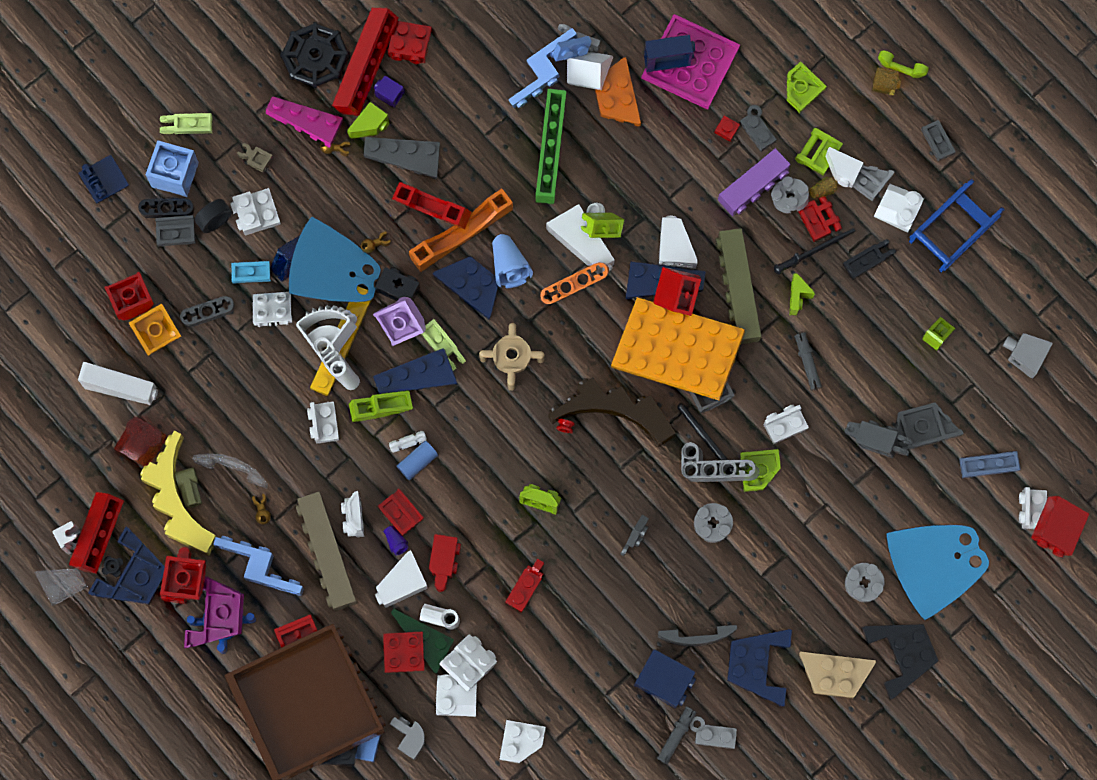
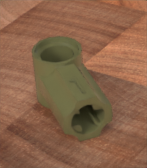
M194 467L175 472L176 481L179 489H181L185 507L193 508L201 505L202 501L197 486L198 478Z

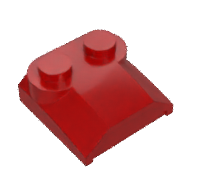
M140 272L104 287L118 319H132L149 311L154 304Z
M166 556L160 595L170 598L200 600L206 575V561Z

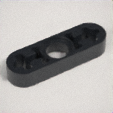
M186 198L144 199L138 206L139 212L145 218L190 216L194 213L193 203ZM156 204H158V213H156L155 209H149V212H145L143 209L147 205H150L151 208H156ZM164 204L172 206L168 213L161 211ZM184 204H187L189 207L186 212H183L181 209L184 207Z

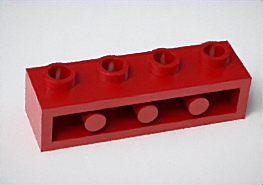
M96 492L69 562L70 566L84 572L97 574L124 500L108 493Z

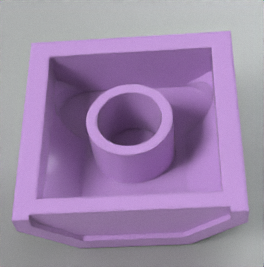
M401 297L397 302L373 314L391 341L392 346L422 334L426 330L424 318L415 303L408 297Z

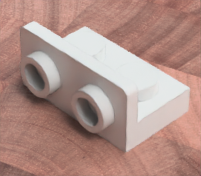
M311 402V408H307L308 418L313 422V427H310L311 439L315 438L316 444L338 441L339 434L334 402L320 404Z
M790 405L783 409L784 412L780 414L775 412L766 417L767 419L763 425L773 445L809 428L800 411V405Z
M1025 487L1020 492L1019 503L1022 504V511L1019 512V523H1022V529H1035L1047 501V490H1031L1030 487Z

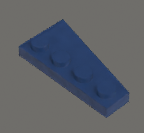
M444 348L373 376L379 394L458 384Z

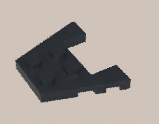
M924 624L864 626L861 628L867 644L884 638L888 639L902 674L898 678L883 683L890 700L895 698L938 662Z

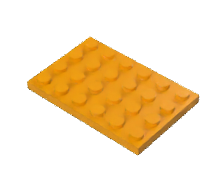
M637 297L611 367L720 401L745 334V329L695 314L689 316L673 312L655 305L651 301Z

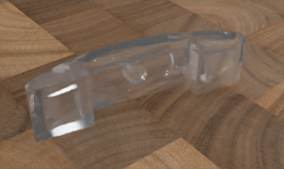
M198 454L192 458L194 463L213 469L215 463H219L247 473L246 479L249 483L266 489L268 487L267 482L254 468L236 458L221 454Z

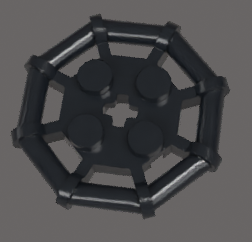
M313 22L309 26L289 33L290 37L283 52L280 53V58L283 59L291 80H297L317 88V86L341 78L340 74L347 59L350 57V52L347 51L339 30L335 31L319 25L317 22ZM313 32V35H311L310 38H301L302 36ZM317 32L328 35L329 37L326 39L324 37L318 36ZM295 41H297L299 44L296 51L291 52ZM333 41L336 42L339 51L333 50L331 46ZM318 51L319 57L312 58L310 53ZM334 57H340L334 69L331 66ZM290 58L297 59L299 66L296 69ZM302 70L310 72L313 74V78L307 77L299 73ZM326 70H329L331 72L327 75L317 78L318 73H323Z

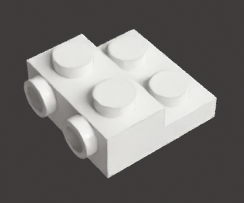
M269 188L252 194L249 191L232 197L233 202L230 205L233 214H238L239 219L236 220L239 231L243 230L245 236L281 224Z
M470 634L440 662V665L467 692L497 663L495 654L490 650L486 651L481 646L480 639L476 636L472 637Z

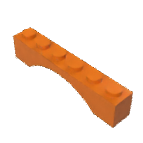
M501 188L472 212L465 230L452 226L439 235L421 242L409 251L410 259L420 272L424 271L513 210V202Z

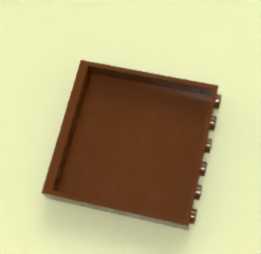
M334 624L224 675L272 780H288L384 733L383 727L386 724L381 715L377 716L374 710L377 708L373 697L369 699L366 693L369 691L365 680L360 681L358 674L361 672L356 662L352 664L349 658L352 656L348 645H343L341 639L344 636L340 628L336 629Z

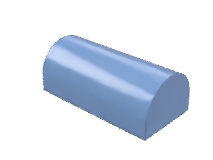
M424 441L396 467L410 481L432 462L438 454L427 441Z

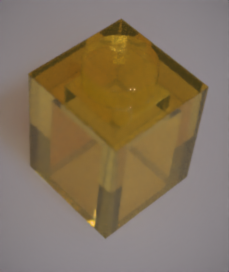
M877 67L872 91L894 95L895 90H899L901 79L898 78L899 71Z

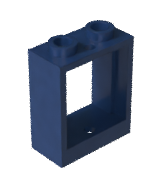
M690 35L645 41L644 61L646 72L691 66V60L694 59L695 43L691 41Z

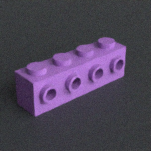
M775 148L721 192L718 201L732 217L736 213L741 214L746 210L747 204L750 202L754 203L761 197L760 194L764 190L769 191L774 187L775 181L786 177L789 174L791 164Z

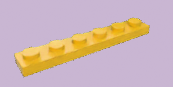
M357 286V291L360 294L365 295L368 293V290ZM372 299L365 302H349L346 310L357 316L355 324L357 328L340 350V354L344 359L350 350ZM341 319L338 328L341 329L346 321ZM321 362L310 389L329 396L336 378L331 375L323 362Z

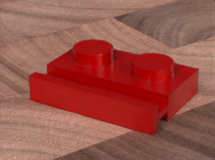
M400 489L377 506L402 536L424 519Z

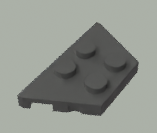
M935 402L901 411L897 414L895 425L897 432L914 440L912 445L900 442L898 445L900 448L911 450L964 434L961 429L955 426L952 419L942 412V409Z

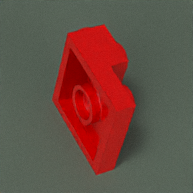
M397 21L390 39L389 57L396 61L408 60L414 64L425 63L432 26Z

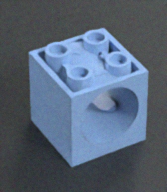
M157 140L146 177L153 188L187 197L199 162L194 150Z

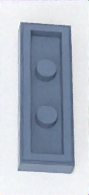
M1017 451L959 459L962 478L1021 470Z

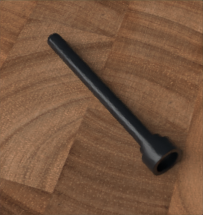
M683 403L678 404V410L718 460H728ZM729 467L726 470V475L732 474L734 467Z

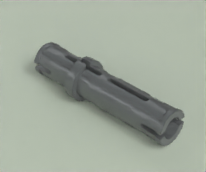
M801 333L803 341H801L799 334L795 335L794 338L799 349L798 355L802 358L810 390L813 391L816 390L814 382H816L818 389L822 388L812 356L813 350L808 343L807 334Z
M687 706L685 707L678 722L675 721L673 731L659 756H657L658 760L668 765L685 732L689 731L688 727L695 714H697L696 711Z

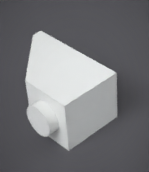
M829 147L825 157L834 180L838 181V184L843 187L849 186L852 188L863 162Z

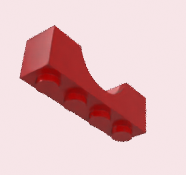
M399 182L392 198L404 206L464 230L472 214L465 207L439 199L402 182Z

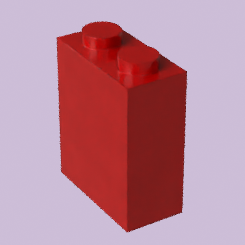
M1050 496L1046 501L1031 539L1037 541L1036 544L1038 546L1051 549L1052 553L1058 557L1072 556L1089 513L1060 496Z

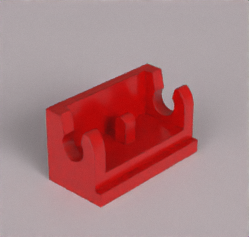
M311 614L274 629L281 648L318 631Z

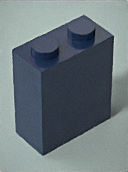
M653 649L634 686L676 709L677 705L682 706L687 697L684 692L687 687L692 688L697 678L693 677L695 671Z

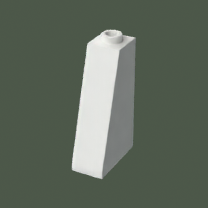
M579 204L546 223L548 232L588 267L602 262L607 264L609 271L613 268L614 258L602 239L590 238L587 233L582 231L581 226L587 227V222L582 219V213L584 212ZM597 266L598 270L595 273L600 274L605 271V268Z
M83 362L78 378L84 389L152 405V401L156 400L158 389H156L157 387L153 382L87 362Z

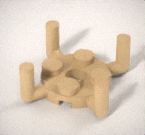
M515 323L509 324L508 335L501 338L495 344L493 350H481L479 352L481 362H486L487 358H493L497 368L504 373H508L507 385L510 391L515 389V374L524 371L531 359H537L538 363L544 362V352L531 351L528 343L516 335ZM509 350H515L517 357L509 359L506 353Z

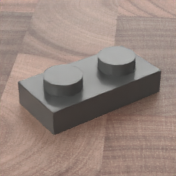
M939 120L921 128L937 161L955 154L956 151Z

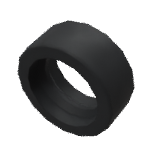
M217 199L203 207L194 220L203 233H209L221 227L231 217L232 211L223 199Z

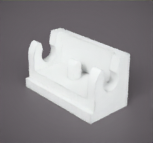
M72 521L52 531L60 548L68 555L72 553L71 551L75 549L77 544L73 543V540L81 533L79 527Z

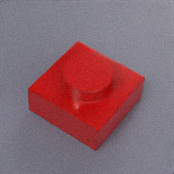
M724 115L714 133L731 142L740 124Z

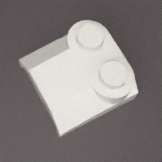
M889 184L874 217L908 233L924 198L916 191L909 192Z
M356 491L350 498H345V502L341 503L342 514H346V521L343 522V531L348 534V537H364L361 498L359 492Z
M438 675L436 716L476 717L477 683L467 692L451 675Z

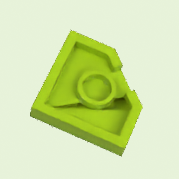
M801 61L787 73V101L799 113L827 88Z
M779 449L740 453V460H751L758 466L760 471L759 476L755 480L743 481L744 492L764 490L781 469ZM749 467V470L744 471L749 474V471L752 470V468Z

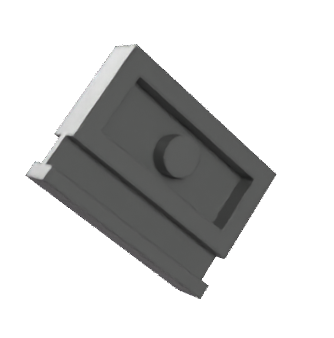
M193 215L155 218L158 247L196 244Z

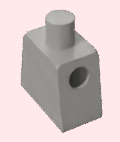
M1023 333L1018 341L1008 336L1003 347L1012 351L1008 361L1033 379L1053 343Z

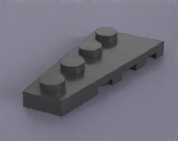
M365 137V158L395 165L397 168L414 171L416 174H423L437 180L440 142Z

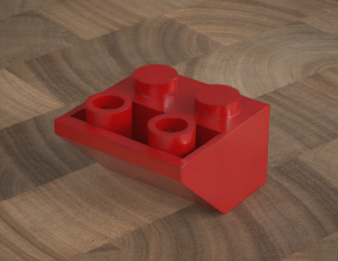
M662 267L653 303L670 311L692 316L701 282L700 276Z

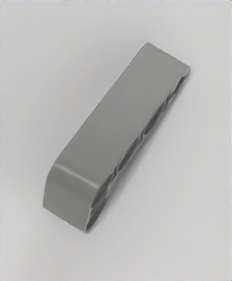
M686 443L682 448L681 471L683 476L691 482L752 481L759 476V468L751 460L703 461V451L695 443ZM696 449V454L689 457L690 450ZM715 467L714 473L707 475L708 469ZM729 467H734L733 473L726 475V470ZM749 467H751L752 470L749 471V474L744 471L749 470ZM691 468H696L695 474L689 476V470Z

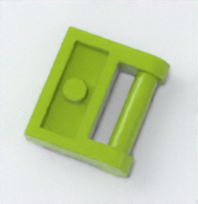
M814 128L811 132V137L801 153L797 154L795 160L824 176L829 168L825 157L828 148L831 147L839 151L843 143ZM821 139L822 143L812 159L807 158L816 141Z

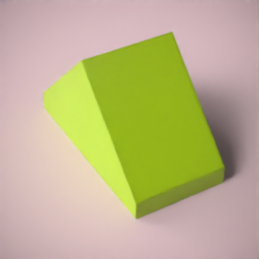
M940 317L928 329L922 339L935 350H938L955 328Z

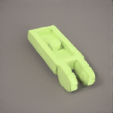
M212 113L174 114L160 117L162 123L174 122V126L161 127L160 133L162 134L212 133Z
M435 319L425 325L426 330L421 335L434 351L444 348L447 356L454 353L459 362L462 364L466 362L458 351L457 346ZM449 359L452 369L454 371L457 368L455 364Z

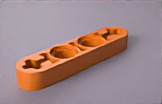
M598 262L544 288L540 294L541 300L545 304H553L605 279L609 274V267L605 263ZM597 266H599L600 268L604 267L605 271H603V276H601L600 274H596L593 276L595 278V280L593 281L592 275L588 272V270L591 269V273H593L598 270ZM580 274L588 276V282L585 285L580 284L578 281ZM564 282L571 284V290L568 293L563 292L561 289V285ZM557 286V290L562 296L559 297V294L552 296V301L546 299V291L554 292L556 291L554 287Z

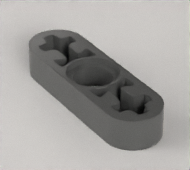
M223 296L184 309L180 314V319L184 326L194 327L231 314L235 309V305L230 297ZM223 302H227V304H230L228 305L227 310H225L224 307H222ZM215 304H217L219 313L216 311ZM204 308H212L213 313L210 316H204L202 314ZM197 310H198V313H199L201 319H198V316H195V315H197V313H196ZM187 314L195 316L192 317L191 322H188V320H184L187 318Z

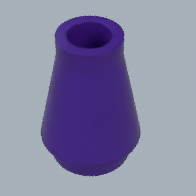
M389 526L383 531L392 553L398 556L408 550L407 540L394 526Z

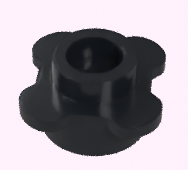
M111 556L105 557L102 573L104 575L111 574L114 577L120 576L123 560L121 558L115 559Z

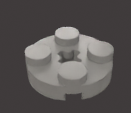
M789 176L784 177L772 189L771 197L775 208L783 213H791L794 210H797V212L801 211L809 202L808 186L799 179H792ZM787 194H794V197L790 196L789 198H787Z
M717 503L704 505L698 510L694 518L696 533L705 541L711 543L724 540L733 527V518L728 508ZM711 518H715L719 522V524H716V528L708 525V521H711Z
M856 564L849 570L845 578L847 593L859 602L865 603L875 600L884 589V576L874 564ZM863 577L870 582L867 588L859 584Z

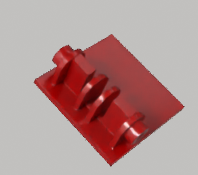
M423 632L383 634L385 673L424 671Z

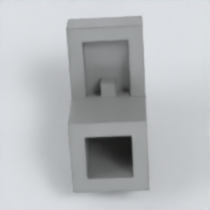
M394 717L390 723L391 726L406 735L398 749L416 760L425 744L423 729L416 721L412 727H409L410 722L402 717L399 719Z

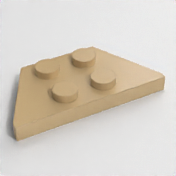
M808 652L799 653L813 693L820 695L854 698L876 663V660Z

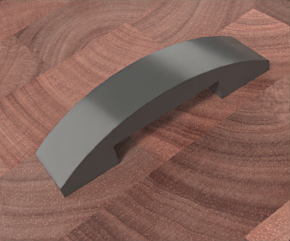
M737 625L717 626L715 635L679 637L678 630L658 631L657 635L659 639L675 645L704 646L729 637L736 632Z

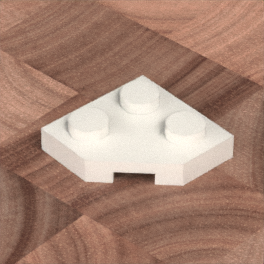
M506 720L500 760L521 763L531 754L542 748L546 727Z

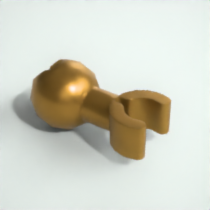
M324 142L320 144V149L325 154L337 151L343 156H349V152L344 151L342 148L350 147V142H343L342 144H334L333 142L330 148L325 146Z
M382 232L379 238L363 240L361 249L365 253H372L375 247L379 245L389 246L391 240L383 241L382 238L386 237L387 232Z
M262 494L261 504L253 496V503L258 509L256 521L260 524H267L271 519V514L265 509L266 496Z

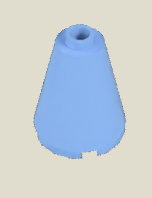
M505 234L497 235L492 242L496 283L499 287L501 285H505L506 288L518 287L527 282L526 278L528 276L532 277L533 270L510 236Z

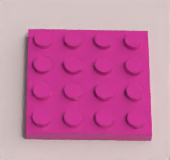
M674 14L661 39L690 35L691 41L695 43L694 59L691 60V66L646 72L645 68L641 79L708 110L740 48V44Z

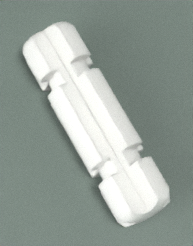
M420 431L416 435L411 434L400 438L397 442L396 440L390 442L389 447L391 452L394 453L400 451V448L403 450L417 445V442L422 443L427 438L424 431Z

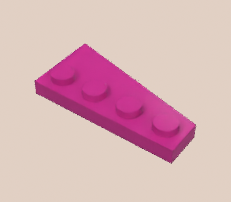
M273 96L266 108V114L285 125L289 123L294 126L295 130L300 133L304 131L310 135V138L316 141L318 139L321 140L329 148L343 121L342 117Z

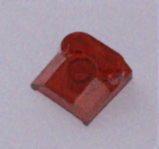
M134 416L128 421L126 429L114 450L124 454L142 467L148 466L167 439V436L157 428Z

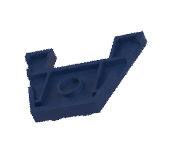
M125 527L117 542L135 551L115 587L96 578L88 594L96 597L150 605L162 584L165 566L128 527Z
M788 629L731 641L727 681L784 707L786 688L766 686L770 646L790 648L792 630Z

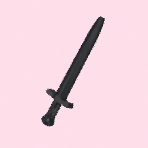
M854 228L800 255L795 253L791 259L782 264H775L774 272L780 275L789 267L795 268L805 258L842 240L856 230Z

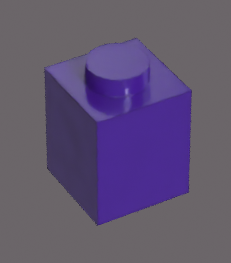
M384 76L382 80L379 79L374 86L375 96L395 108L404 95V87L387 76Z

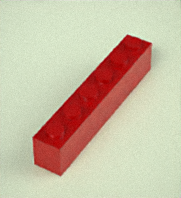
M371 8L332 104L343 115L359 116L399 19L388 8Z

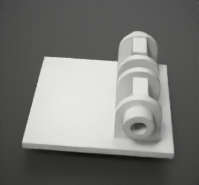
M289 292L253 294L254 326H268V323L269 326H272V322H275V326L278 325L277 322H279V325H289V323H292L291 294Z

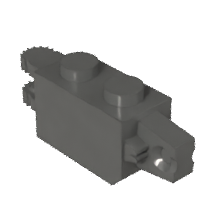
M871 420L868 422L862 421L861 424L848 422L845 433L855 438L862 449L894 458L895 453L904 456L909 455L907 449L900 448L898 445L900 442L912 445L914 440L900 435L896 428L886 426V428L880 427L879 423Z

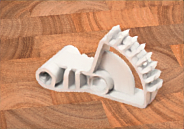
M326 305L325 309L319 306L318 311L312 308V313L306 311V316L299 320L296 326L315 350L331 375L346 389H356L359 386L360 379L342 357L340 350L357 328L355 325L357 316L349 310H345L342 307L338 308L337 306L331 308ZM337 318L346 321L341 329L325 325L314 329L309 334L306 333L309 327L321 320Z

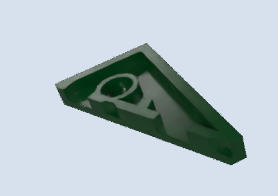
M393 608L391 613L405 632H423L424 659L433 672L437 674L441 667L440 662L447 656L454 639Z

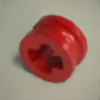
M558 419L559 426L556 427L558 431L573 433L572 427L575 426L574 422Z

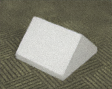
M588 51L584 56L567 59V83L602 90L613 56Z

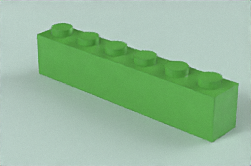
M548 89L536 188V202L554 204L566 103L565 90Z

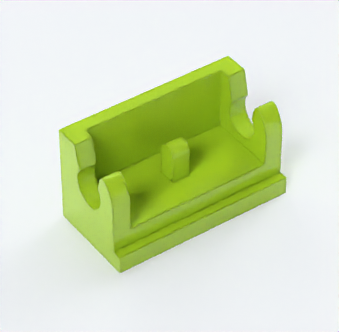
M582 213V219L587 222V227L581 226V229L590 238L621 237L624 224L623 218L614 213Z

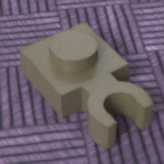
M243 143L242 146L244 149H247V152L241 153L238 151V156L241 159L248 158V165L264 173L273 156L258 147H255L253 151L248 144Z

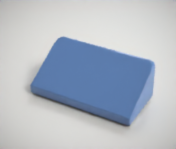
M381 735L358 745L356 759L375 762Z

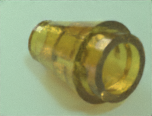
M824 177L809 189V194L812 198L832 195L837 190V182L832 177Z

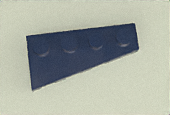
M631 261L626 299L654 296L662 267L699 275L701 282L698 292H703L706 272Z

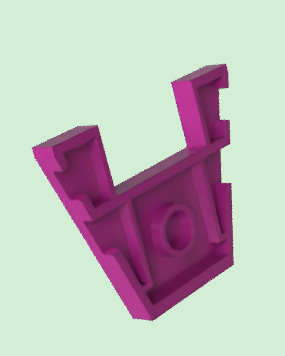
M205 576L203 590H206L204 631L185 630L184 648H191L241 634L244 594Z

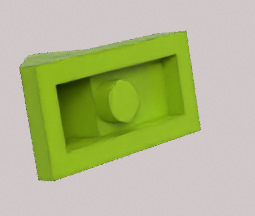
M796 273L793 274L791 281L789 315L797 316L798 311L802 310L803 299L801 298L813 299L815 293Z

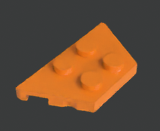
M625 57L609 68L602 90L595 89L600 116L641 126Z

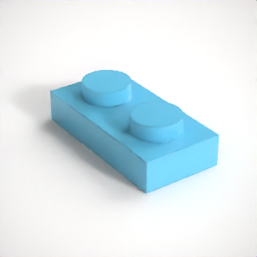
M269 261L231 263L232 283L271 281Z

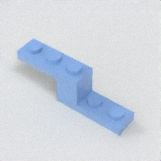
M573 28L527 59V63L538 79L508 99L513 108H521L528 102L527 99L540 95L544 87L547 85L551 87L558 82L559 73L548 58L550 56L553 58L557 43L578 38Z
M226 536L221 538L215 537L213 545L216 548L250 557L244 574L246 581L302 596L304 588L300 585V582L289 579V582L281 580L282 577L270 574V577L268 576L274 557L270 553V549L261 546L256 549L251 547L252 544L240 541V544L232 542V538Z

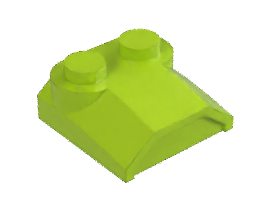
M529 484V487L524 486L523 491L519 495L521 504L555 515L561 498L558 496L559 493L552 490L547 492L540 490L539 486Z

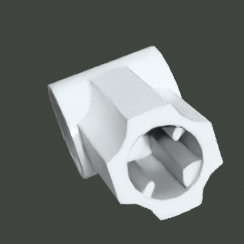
M424 604L422 607L420 621L439 625L449 630L456 629L460 624V618L454 610H447ZM449 615L455 616V621L452 624L445 622L446 617Z

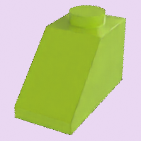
M370 102L347 130L348 136L353 139L378 135L381 131H385L389 125L388 114Z

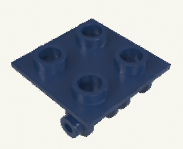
M112 155L90 166L89 164H84L82 171L78 173L96 204L129 186Z

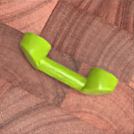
M880 51L878 59L885 68L904 73L912 78H921L928 73L929 68L924 64L916 63L912 69L892 62L894 55L888 51Z

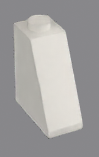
M671 215L666 216V218L662 217L658 265L696 269L697 257L682 219Z
M411 550L402 557L376 587L378 593L375 596L379 605L384 604V607L387 608L428 589Z

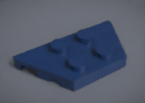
M470 256L433 273L436 279L485 318L491 319L498 290L496 277Z

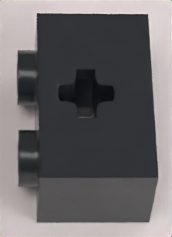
M385 267L375 289L377 293L395 301H398L401 297H408L414 301L420 289V284L413 276L408 275L406 277L395 268L391 267L389 269ZM399 283L402 284V287L399 286L398 288H395V285H399Z

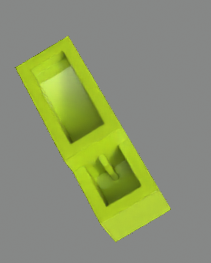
M409 390L372 395L369 398L354 399L349 403L352 422L376 419L413 409Z

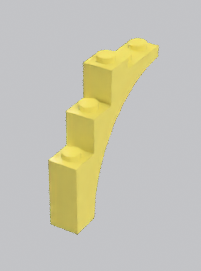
M174 431L172 435L170 434L165 442L167 446L163 452L159 453L156 460L158 462L157 465L149 462L148 466H144L140 475L142 476L141 480L145 484L160 490V493L157 492L152 503H154L153 507L157 511L172 517V520L169 519L164 528L167 537L210 556L214 548L213 544L216 535L202 528L189 515L179 496L175 472L178 452L184 437L181 433Z

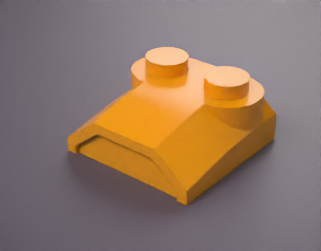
M162 304L129 322L148 356L181 337Z

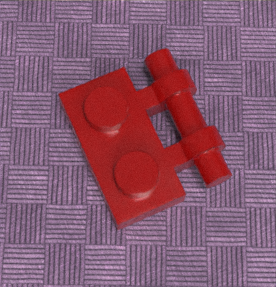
M826 196L819 198L821 205L817 206L815 200L808 202L804 209L798 211L814 242L830 235V226H833L836 232L842 229L839 223L841 220L835 215L832 209L833 205L827 200ZM821 212H826L829 219L825 221Z

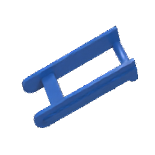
M973 179L960 187L909 237L911 244L918 238L944 263L939 269L940 272L946 271L1001 217L1005 210L1001 207L990 218L964 193L975 182ZM956 202L981 227L949 258L923 232Z

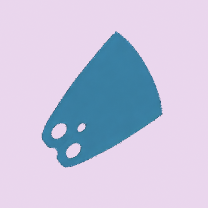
M311 217L298 239L293 254L289 274V293L328 301H369L374 297V281L379 278L381 269L370 255L363 252L351 240L323 222ZM365 264L371 265L374 269L373 274L366 275L362 267ZM352 271L356 274V276L351 277L349 273ZM359 284L366 285L368 293L365 295L360 294L357 291V286Z
M924 526L887 533L888 548L897 576L909 600L924 620L932 617L960 597L984 574L989 566L986 553L978 546L979 537L976 531L968 526ZM967 533L971 536L972 541L969 545L960 543L959 538L961 534ZM956 552L961 554L959 559L954 557ZM974 555L979 556L982 561L981 565L977 568L972 567L969 563L970 558Z

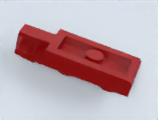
M537 559L533 567L527 566L505 601L506 604L521 613L523 612L542 580L543 573L540 571L544 566L543 561Z

